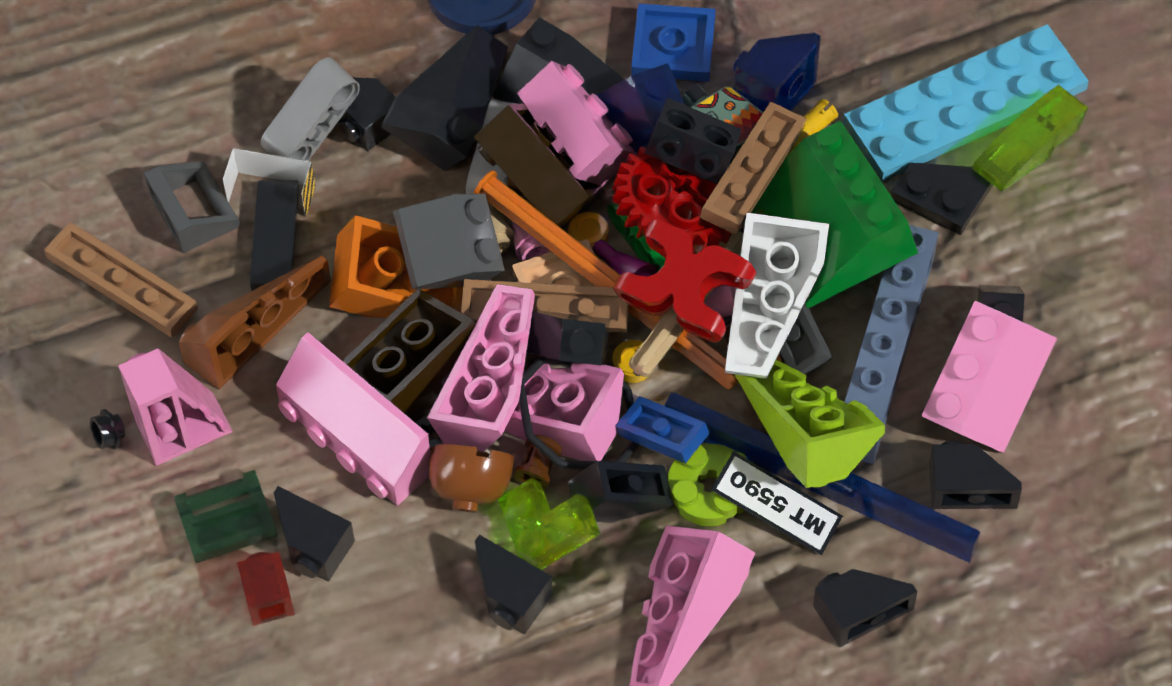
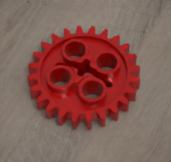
M643 146L639 148L637 156L630 153L626 163H621L612 189L615 190L612 202L619 204L616 211L617 215L628 216L624 225L626 228L634 226L639 228L636 235L638 239L645 236L644 231L651 220H659L688 232L693 240V247L697 252L704 249L706 245L719 246L720 241L728 243L733 233L700 218L702 208L717 184L645 154L646 148Z

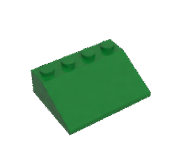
M841 120L804 138L786 156L751 212L753 214L829 224L824 265L804 303L807 309L918 254L907 219Z

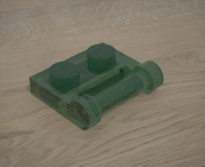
M255 470L242 473L243 478L188 496L186 492L173 496L196 564L277 537L276 528ZM245 494L250 496V498L193 516L192 513L193 511Z

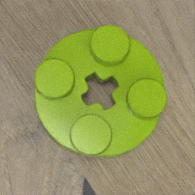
M701 444L686 464L678 460L672 463L668 474V482L673 503L679 509V514L687 521L700 526H719L725 524L726 519L734 517L737 513L739 516L745 511L713 491H704V484L699 483L702 479L708 477L717 480L729 457L735 450L720 444Z

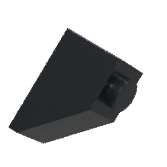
M533 310L526 352L559 361L601 366L606 360L610 319Z
M959 441L933 444L929 462L932 509H1017L1022 491L1021 481L976 444H963Z
M596 461L568 481L577 521L612 523L666 509L674 505L665 466Z
M277 486L273 493L293 567L306 577L315 578V576H318L329 582L355 542L352 522Z
M479 534L475 540L476 559L488 613L491 619L500 627L506 630L514 628L525 635L553 595L552 576Z
M851 569L841 575L836 572L823 578L815 587L813 607L840 648L914 610L917 590L910 583Z

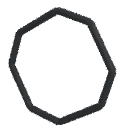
M539 356L523 373L519 405L525 436L530 443L557 466L566 469H586L596 461L563 460L533 434L524 384L544 363L572 365V362ZM623 381L622 391L624 392L628 411L633 405L634 399L630 386ZM631 442L615 462L625 463L640 445Z

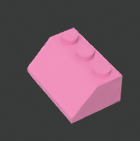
M974 301L921 416L1004 453L1058 338L980 302Z

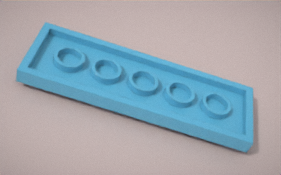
M1047 24L844 114L843 124L883 182L905 172L910 163H925L1086 91L1089 81Z

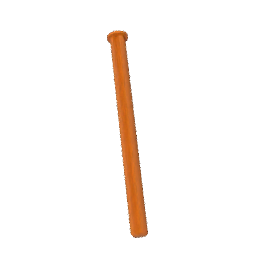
M491 170L478 183L473 194H486L487 201L594 286L614 287L620 277L618 272L497 178V172ZM629 305L628 312L650 330H653L663 317V315H649ZM683 330L672 345L674 349L725 389L731 390L739 382L735 374L725 373L726 357L702 338Z

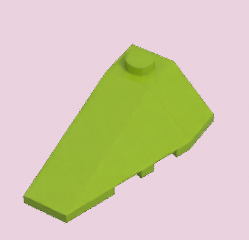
M775 360L767 378L735 374L787 468L806 488L823 487L830 482L846 479L885 433V424L866 405L856 400L849 404L837 398V390L827 385L821 389L812 386L806 382V375L778 360Z

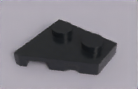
M910 163L892 189L891 197L895 203L961 235L997 181L999 171L994 168Z

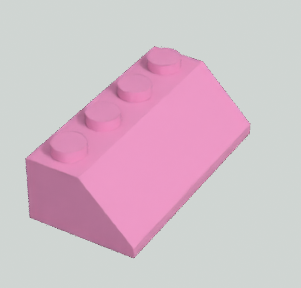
M309 332L301 338L276 384L279 410L291 422L295 423L298 420L307 428L308 435L318 446L324 448L327 445L333 450L338 461L350 473L357 471L366 479L369 489L380 499L387 497L398 506L428 478V460L430 455L428 433Z

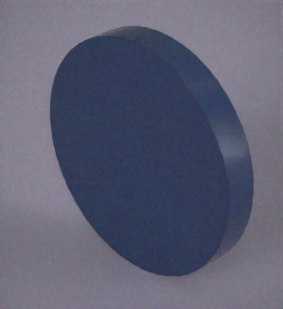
M428 0L434 15L447 27L467 34L472 28L479 25L491 35L502 33L521 23L531 12L536 0Z

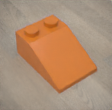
M355 215L337 235L329 307L365 317L387 318L416 291L412 290L397 226ZM463 287L420 289L461 313Z

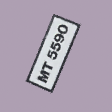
M735 451L732 452L711 489L713 492L821 556L843 515Z

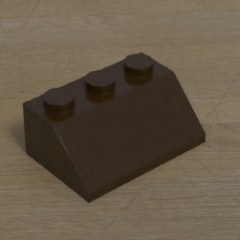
M524 103L509 104L474 136L481 145L478 151L482 157L492 166L497 164L507 175L504 180L508 187L519 196L524 195L533 207L559 227L566 225L572 218L582 213L607 193L599 185L574 178L569 171V168L574 165L573 161L564 151L559 154L551 144L555 139L546 128H541Z
M417 289L342 361L416 423L433 407L476 324L471 318L426 292Z

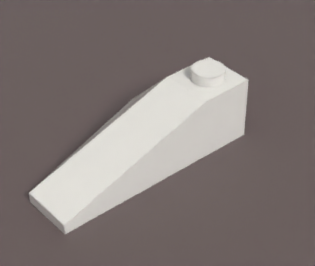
M746 213L740 256L753 265L757 274L748 288L743 290L736 288L725 373L767 378L824 265L829 224Z

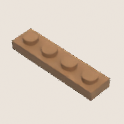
M770 102L704 204L700 218L737 235L745 223L746 213H751L803 131L807 118Z
M69 222L44 249L48 260L171 338L177 334L198 310L196 300L72 222Z
M464 279L461 313L474 320L475 324L480 318L496 285L499 284L532 289L535 294L533 310L610 319L609 332L627 333L629 304L622 301L612 287Z

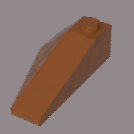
M321 255L208 313L197 324L190 325L182 334L181 340L178 341L183 362L220 390L331 281L328 260Z

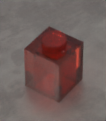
M279 551L274 553H255L246 560L237 562L253 626L295 615Z

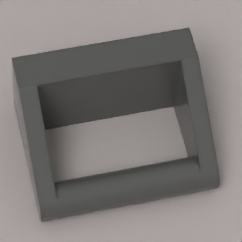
M205 162L162 165L144 172L149 195L183 253L220 237L240 225L238 217ZM197 180L218 216L189 219L173 190Z

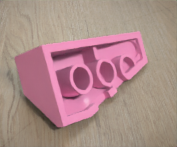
M496 285L427 417L444 444L478 447V451L484 452L502 436L520 398L535 298L532 289Z
M572 362V366L569 368L551 369L549 364H543L524 384L533 434L543 435L555 440L562 447L561 455L581 461H601L618 432L616 424L619 422L624 377L622 369L603 364L600 366ZM518 402L504 431L526 440Z
M666 525L650 564L648 578L654 581L651 599L644 601L642 614L648 617L646 632L637 640L629 686H670L740 593L743 583L749 575V568L755 552L719 531Z

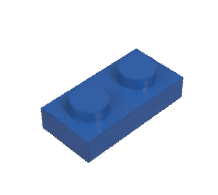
M641 396L637 398L616 424L620 437L685 464L709 435L705 422Z

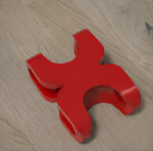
M651 220L644 231L646 242L652 250L666 258L664 266L656 274L647 277L629 272L622 273L613 287L614 291L625 303L652 316L664 315L673 308L677 322L684 331L711 342H719L726 332L724 319L718 312L704 304L705 296L712 288L721 285L741 290L748 288L757 274L756 270L745 258L717 245L706 246L696 254L693 240L688 232L663 221Z

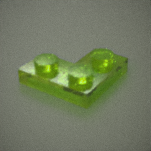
M530 478L498 499L518 557L540 570L601 534L588 498L581 494H576L550 510L541 483Z

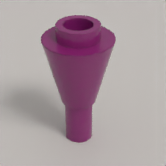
M601 239L595 242L592 247L593 252L620 275L629 272L647 277L657 273L655 265L617 251L605 240Z

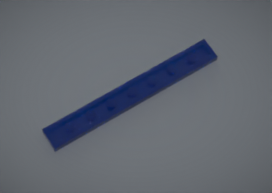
M671 392L665 402L666 407L706 423L709 435L703 442L729 447L736 452L742 453L748 460L765 470L806 488L787 468L769 435ZM850 473L846 479L830 482L823 487L806 488L970 563L976 552L980 536L979 530L853 473Z

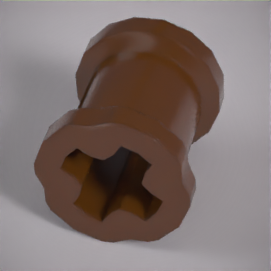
M534 434L558 456H561L562 447L559 443L549 437ZM526 439V453L521 465L516 467L513 477L523 486L534 490H546L551 480L549 473L553 462Z

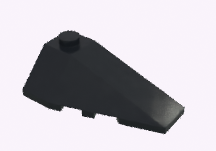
M539 17L516 43L495 89L494 97L501 101L521 104L523 101L517 93L551 61L563 66L570 64L585 80L581 86L589 96L592 93L595 94L606 105L609 111L605 115L613 125L616 123L620 124L633 139L632 143L645 146L648 143L661 109L574 37Z

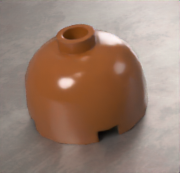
M436 444L435 447H430L428 477L433 490L440 497L453 501V510L476 513L478 505L492 504L504 494L512 476L514 456L505 452L491 450L489 457V453L478 451V447Z

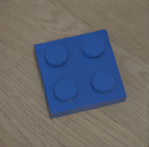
M638 3L631 76L709 82L716 9Z

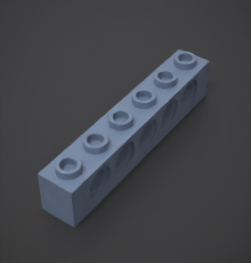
M912 225L909 226L918 254L884 270L844 401L849 404L856 400L866 405L884 424L887 421L930 275L939 232ZM881 438L861 460L862 462L874 465Z

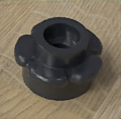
M103 409L100 411V415L90 418V428L97 446L100 449L110 446L113 449L118 448L120 439L125 437V428L121 417L118 414L112 415L107 409Z

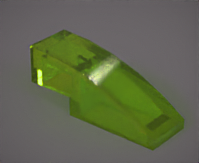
M1057 85L1013 121L976 159L972 169L1001 192L1051 158L1054 148L1079 131L1089 108L1060 85Z

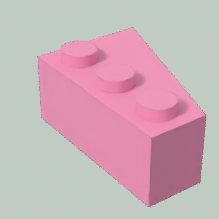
M551 61L517 94L541 128H546L555 139L551 143L559 154L564 151L573 161L574 165L569 168V171L574 178L604 186L618 173L621 163H626L630 153L637 155L629 145L633 139L620 124L616 123L613 125L605 114L609 111L608 108L595 94L592 93L589 96L581 86L585 80L570 64L563 66Z
M157 348L148 353H138L127 362L118 365L136 426L156 466L233 432L214 393L160 349Z

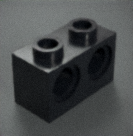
M667 97L652 129L644 153L718 184L735 153L742 129Z

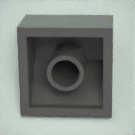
M453 194L393 211L412 290L463 287L464 279L489 280L505 271L486 194Z

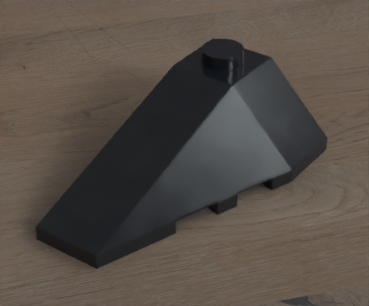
M476 25L434 64L421 73L417 79L396 95L381 127L443 171L465 159L476 140L474 136L480 132L508 46L479 25Z

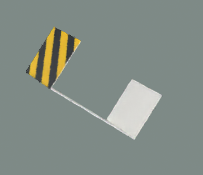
M232 149L223 177L228 202L238 173L282 181H298L299 184H304L301 195L305 217L307 216L316 186L312 162Z

